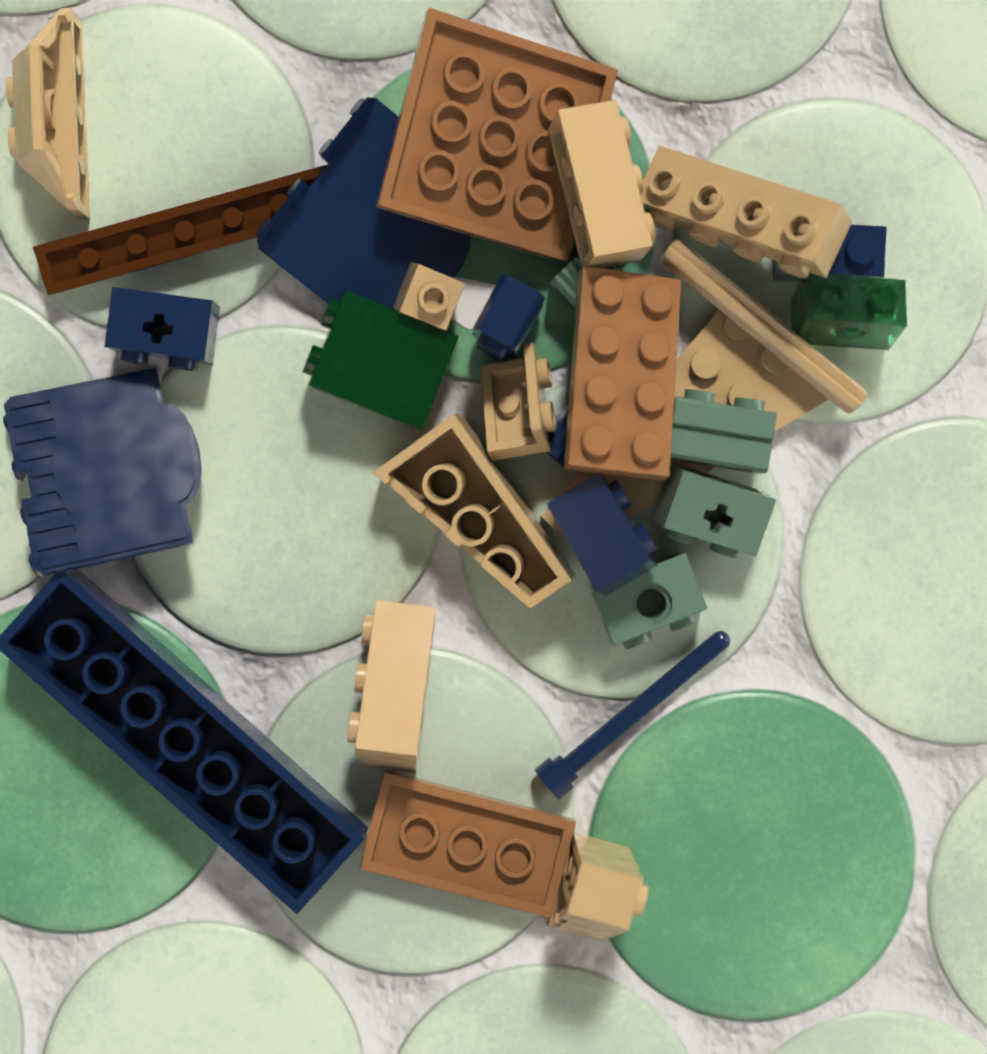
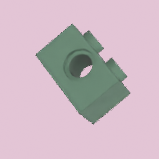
M678 552L656 561L658 566L607 596L596 592L593 586L589 587L610 642L614 646L623 642L625 649H631L651 641L653 637L650 631L668 624L671 631H676L699 621L696 613L708 608L686 553ZM647 589H656L662 597L660 610L652 616H643L637 609V598Z

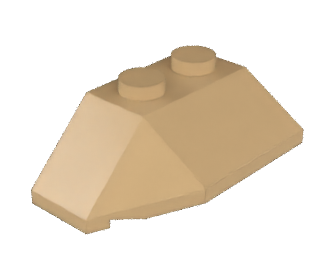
M60 8L12 60L13 77H7L6 96L9 106L14 108L15 127H9L8 147L13 158L16 157V162L66 209L79 219H90L83 22L71 8Z

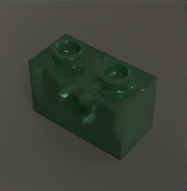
M809 273L806 279L803 278L791 298L792 330L810 345L889 350L907 327L906 281L902 279L828 274L827 278Z

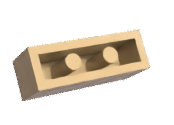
M617 100L558 109L548 127V132L581 266L606 268L641 261L653 247L655 225L651 214L644 211L641 199L643 178L639 166L632 163L629 151L631 130L627 118L621 117Z

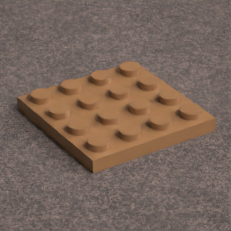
M429 7L425 13L375 208L562 264L569 262L575 238L548 127L558 109L611 101L618 69Z

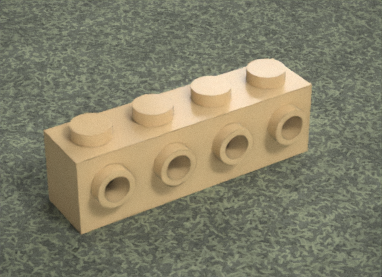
M663 146L658 147L643 179L641 199L644 211L651 214L655 227L668 232H673L675 226L690 231L689 236L711 247H716L718 242L734 246L733 251L736 254L753 262L760 263L763 257L780 262L779 268L799 278L806 279L809 273L827 278L852 223L846 211L839 203Z

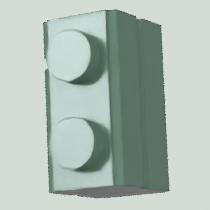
M685 389L684 397H674L671 460L756 474L767 473L777 413L764 411V401L735 397L734 406L714 403L715 393Z

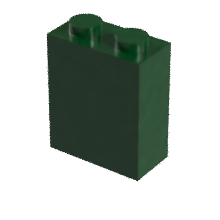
M347 290L342 294L340 301L331 298L320 326L329 329L322 348L312 345L302 373L310 375L307 386L414 429L422 430L458 336Z

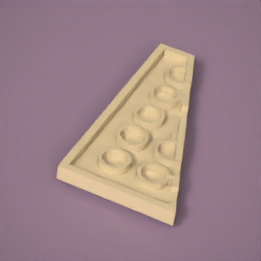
M720 310L715 313L677 358L674 397H684L685 389L715 393L714 403L734 406L735 397L764 401V411L777 413L775 431L829 400ZM670 459V466L673 462L705 473L715 468L713 466ZM579 471L560 495L596 473ZM602 474L610 483L618 479L633 504L626 509L630 518L657 503L665 480ZM548 508L541 518L566 538Z

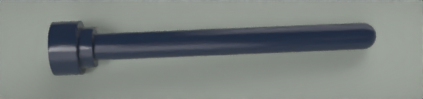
M724 631L713 633L564 758L559 755L553 761L549 757L534 769L555 797L560 800L574 789L572 783L579 778L576 775L578 771L730 645L729 635Z

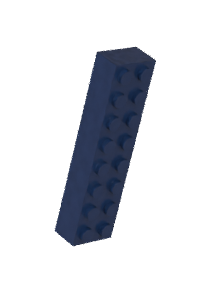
M79 569L54 574L0 635V651L295 914H298L365 839L369 827Z

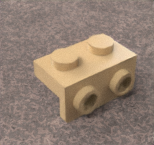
M534 342L523 344L524 358L481 365L487 453L491 461L550 452L549 432L556 431L557 424L552 401L546 402L545 388L553 386L552 373L548 358L540 359Z

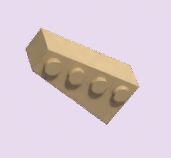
M461 413L451 415L372 472L384 484H388L405 499V502L420 515L423 514L444 532V535L457 547H461L480 563L484 570L528 608H533L573 579L575 573L498 464L495 461H491L487 449Z

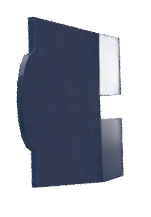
M366 97L365 100L363 98L358 100L350 111L352 117L335 139L327 140L320 148L318 154L328 163L310 187L301 179H297L291 185L287 192L289 198L271 220L266 219L256 232L258 236L257 244L260 251L327 304L331 298L340 301L342 294L347 290L393 309L411 262L455 278L462 268L470 249L471 236L375 208L398 116L377 98Z
M156 367L12 396L4 404L5 416H3V423L10 436L14 458L11 464L12 471L15 477L22 482L26 474L28 477L31 498L21 500L20 515L27 528L31 550L29 563L33 572L37 573L39 577L194 544L186 506L195 500L200 489L202 475L200 450L193 428L184 413L175 405L164 403Z

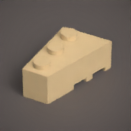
M376 600L374 615L365 614L361 644L370 645L367 664L358 663L354 693H363L360 713L351 712L347 742L356 743L355 751L358 766L411 773L417 772V756L423 723L436 607Z
M573 832L552 917L548 918L547 926L600 941L629 931L633 915L641 917L648 896V886L642 885L643 875L639 871L638 864H636L630 848Z

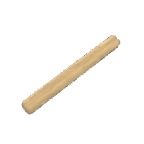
M677 239L664 252L661 262L845 413L850 414L862 404L867 396L864 388L685 242Z

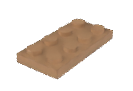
M583 266L578 273L564 469L664 481L669 477L682 279Z
M385 770L359 869L551 918L576 821L566 816Z

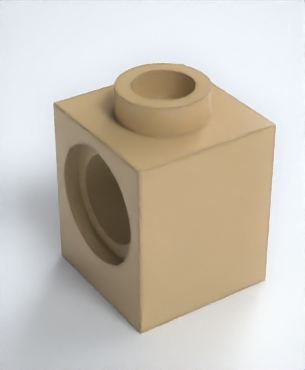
M411 262L393 309L447 330L465 283Z

